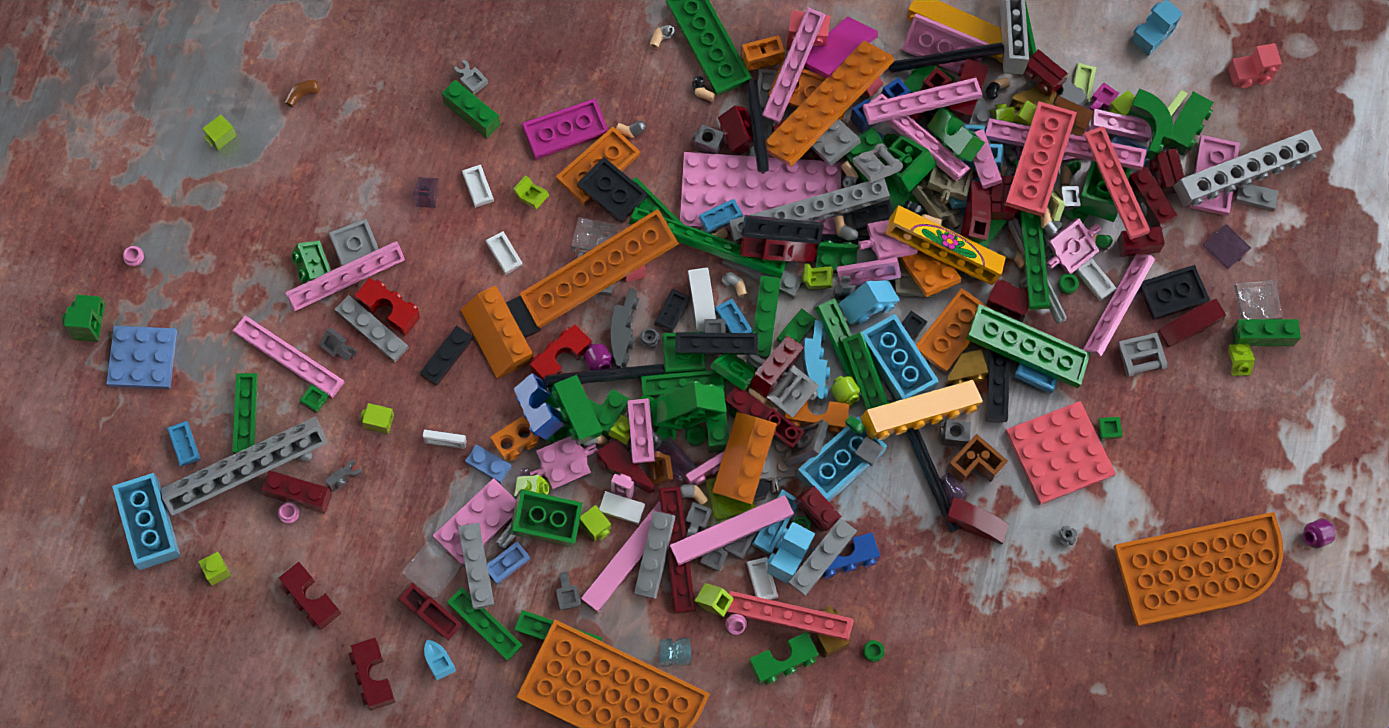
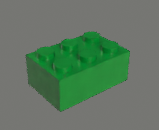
M1091 161L1080 194L1081 206L1077 207L1076 211L1114 222L1118 211L1096 161ZM1122 167L1128 179L1131 168Z
M699 381L689 382L683 388H675L673 392L659 395L657 399L650 401L653 425L682 431L727 412L724 389L715 387L713 384H700Z
M521 489L517 493L509 534L571 547L576 541L583 502Z

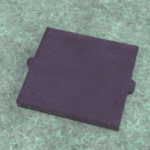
M1227 224L1218 232H1214L1212 237L1203 244L1227 269L1237 261H1241L1242 256L1251 249Z

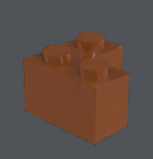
M976 434L953 458L946 470L961 483L974 469L988 481L992 482L1004 469L1008 460Z

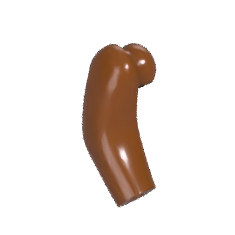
M312 79L294 85L285 103L294 107L303 96L310 93L317 94L320 91L318 82Z

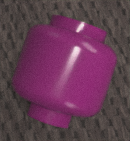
M603 344L590 345L583 357L590 371L611 369L614 361L613 356Z
M1323 518L1308 523L1303 533L1305 542L1317 549L1331 544L1336 536L1334 525Z

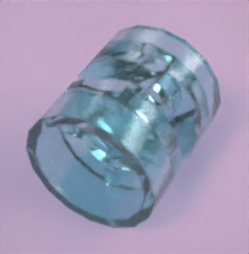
M690 637L677 639L675 643L672 638L659 640L661 667L673 666L675 662L681 666L691 665Z

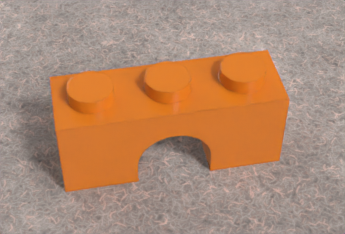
M807 400L793 418L786 412L785 417L799 428L824 419L829 424L827 431L830 434L837 435L847 426L845 420L848 418L850 404L829 401L827 411L822 415H815L808 409Z

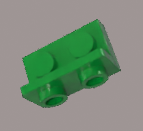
M320 240L297 243L291 253V259L297 267L298 278L302 281V284L331 272Z
M832 241L820 242L817 246L816 268L832 267L833 273H837V267L857 264L858 245L851 242H843L842 244L833 243Z

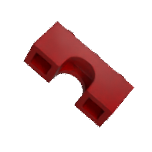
M369 277L355 295L356 301L372 314L381 306L391 307L393 310L387 318L389 326L404 336L408 334L420 319L418 307L415 304L402 300V296L396 291L390 292L386 289L385 284L378 279L374 281Z
M576 324L571 328L567 327L564 329L559 339L551 341L541 355L538 353L532 358L530 369L534 375L544 380L546 375L562 373V367L556 362L558 356L562 354H570L577 361L584 355L586 349L592 345V340Z

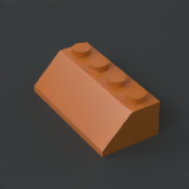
M496 285L478 293L461 309V313L497 379L531 363L533 353Z
M737 412L712 492L753 504L777 423Z

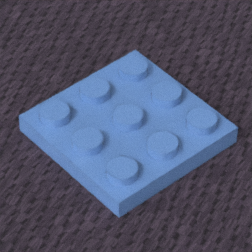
M114 326L107 386L170 389L177 337L176 328Z

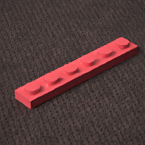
M1104 126L1085 132V139L1130 240L1148 234L1150 232L1149 226Z
M730 591L729 593L734 599L726 612L727 614H740L749 619L849 641L854 622L853 618Z

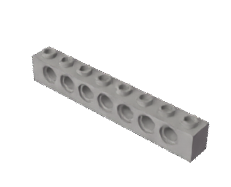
M1312 129L1184 177L1173 187L1183 207L1188 205L1194 207L1201 204L1206 198L1212 200L1218 197L1219 193L1225 192V194L1234 191L1237 186L1246 187L1255 179L1261 181L1267 178L1268 174L1273 173L1277 175L1283 172L1286 167H1290V169L1295 168L1304 160L1306 163L1317 158L1316 154L1322 148Z
M882 178L873 183L867 181L751 215L817 222L889 199L890 194L885 179ZM744 217L729 220L732 239L737 244L742 243L743 236L741 231Z
M315 416L161 488L162 499L173 516L327 444L325 433Z

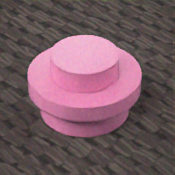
M131 246L124 251L123 259L127 265L137 266L142 263L144 253L139 247Z
M290 502L284 503L278 510L280 520L287 524L295 522L300 514L298 507Z
M733 614L726 619L725 625L731 634L739 635L744 632L747 622L744 616Z

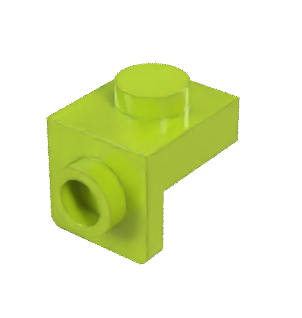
M1006 103L995 104V108L989 109L996 120L1012 123L1015 118L1014 107H1007Z
M524 176L514 187L519 200L535 209H538L549 196L547 190L533 184L528 176Z
M805 264L801 277L802 282L806 284L809 290L833 288L832 267L811 268L810 264Z
M1249 344L1229 345L1228 353L1232 361V376L1251 375L1255 358Z
M621 415L610 429L609 436L626 445L631 439L629 418Z
M539 475L517 477L514 497H517V493L521 489L548 495L549 482Z

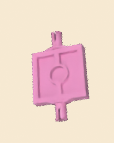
M1080 218L1074 219L1055 236L1046 241L1054 255L1052 259L1046 262L1047 267L1052 269L1059 263L1066 274H1072L1099 252L1094 243L1093 236L1101 230V227L1095 223L1090 229H1087Z
M889 220L869 223L867 225L870 236L869 240L858 242L860 250L872 248L878 260L898 258L917 254L918 252L917 249L885 234Z
M569 436L537 450L536 452L541 461V468L530 472V475H545L554 490L590 474L591 470L588 466L587 456L596 453L598 449L595 444L583 449L581 445L577 446L576 441H572Z

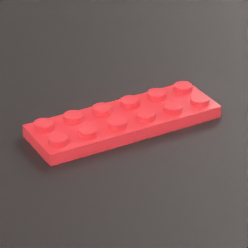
M1038 102L1005 206L1044 217L1077 112Z

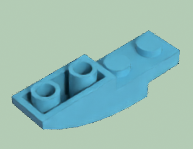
M815 320L812 339L805 338L803 344L805 375L819 385L816 389L818 391L815 399L817 405H822L823 398L827 399L828 387L825 386V379L829 380L830 367H827V360H823L824 347H821V340H825L826 330L823 328V323L820 320Z

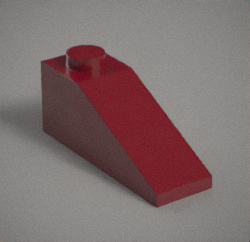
M613 439L597 451L598 459H596V462L602 470L606 469L613 476L614 474L619 476L624 474L632 479L631 481L634 482V486L648 493L654 492V484L637 463H633L632 456L619 440Z

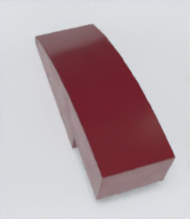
M1216 298L1180 316L1158 331L1169 348L1223 321L1226 314Z
M956 497L952 499L945 521L964 527V531L1003 544L1009 526L1008 523L990 512Z
M413 582L397 598L408 610L448 641L462 625L460 621Z

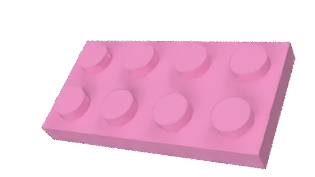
M916 14L902 50L920 57L988 45V43ZM980 57V58H975V59H970V60H973V61H976V62H979V63H980L981 60H982V57ZM967 60L940 64L939 66L958 73L961 64L965 65Z
M1201 135L1194 174L1237 158L1240 143ZM1233 191L1225 194V192L1219 193L1220 195L1212 200L1206 198L1201 204L1194 207L1189 205V208L1228 216Z
M493 478L433 535V538L463 567L465 561L458 526L479 522L483 546H485L512 520L516 499Z

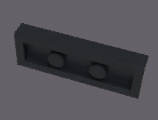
M456 325L420 371V375L437 386L472 342L473 336Z

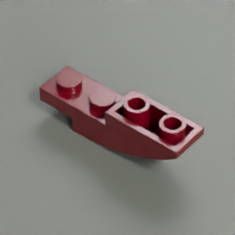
M742 237L740 255L777 261H816L818 244Z
M737 386L725 400L727 405L739 413L777 423L773 439L792 449L805 433V431L771 407L770 409L746 390L743 391Z

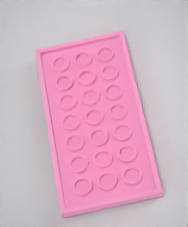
M684 152L680 221L684 225L700 230L704 227L698 215L732 199H735L744 217L745 215H751L841 189L842 162H836L829 166L825 161L799 159L790 167L776 158L768 157L769 171L761 174V172L757 171L756 157ZM834 217L817 221L822 222L824 225L823 234H837ZM729 225L722 227L726 231H730Z

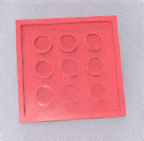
M1081 401L1008 428L1005 431L1039 505L1116 475Z

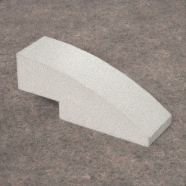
M708 268L688 270V282L696 331H703V333L704 319H716Z

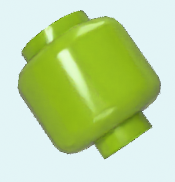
M842 375L834 379L831 393L837 402L850 404V407L859 401L861 391L853 377H844Z

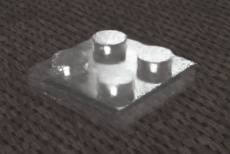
M579 217L571 244V251L585 254L616 235L618 224Z
M1276 280L1235 284L1234 288L1241 319L1283 318Z
M428 540L401 573L435 600L462 567Z

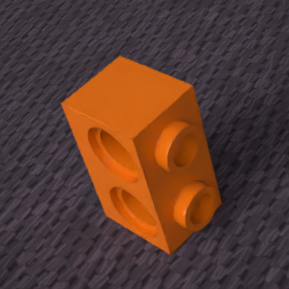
M779 35L742 45L741 58L748 72L780 64L784 61L785 50Z
M524 415L490 436L491 444L504 461H513L520 456V452L525 449L530 450L538 444L539 436H535L530 431L529 421ZM523 431L530 433L527 438H521L519 434ZM509 442L512 444V447L510 449H503L502 445Z

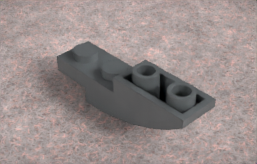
M630 288L624 306L615 304L612 316L611 351L615 368L627 367L630 357L627 355L628 349L633 348L636 338L633 337V329H630L634 319L631 314L633 309L637 310L640 298H637V290Z

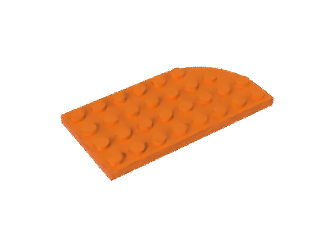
M1275 512L1129 541L1113 546L1136 627L1250 602L1260 596L1274 582L1283 560V539Z
M555 619L517 695V699L578 728H692L700 717L710 693Z

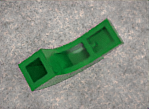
M1139 88L1129 114L1142 118L1150 125L1153 137L1145 158L1153 160L1156 154L1160 155L1163 146L1167 147L1171 140L1173 121L1168 108L1158 97Z

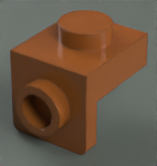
M654 451L655 462H645L650 465L652 483L660 485L673 480L670 456L661 454L660 451Z

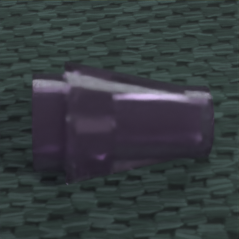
M950 473L941 477L940 480L950 501L954 497L965 500L969 496L967 488L952 477Z

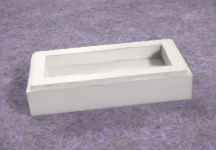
M481 165L462 170L475 208L494 202Z
M504 231L486 240V244L505 275L523 266L522 261Z
M1092 258L1075 270L1099 301H1102L1117 289Z
M424 430L423 439L426 444L466 448L467 441L465 435Z
M605 491L599 509L603 514L639 525L645 504Z
M764 557L748 561L746 564L755 596L769 600L778 599L773 576L767 573L770 566L766 564L768 558Z

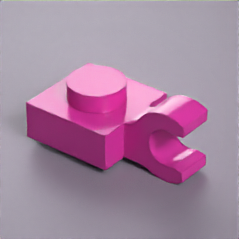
M1103 82L1091 98L1095 102L1091 105L1090 110H1100L1102 107L1107 110L1111 102L1119 96V92Z

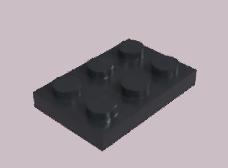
M605 157L577 183V187L621 224L633 213L635 207L638 208L648 198V193Z
M1195 265L1144 280L1139 287L1153 320L1201 306L1210 301Z

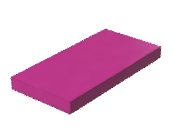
M846 17L828 33L826 46L812 47L804 67L825 78H829L864 40L871 43L876 39L878 31L850 17Z
M595 98L521 123L535 160L598 139L608 131Z

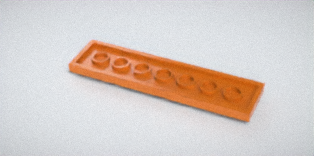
M864 40L829 78H826L765 141L767 153L792 167L895 61L893 55Z
M657 209L524 290L520 295L538 327L542 328L679 243L661 212Z

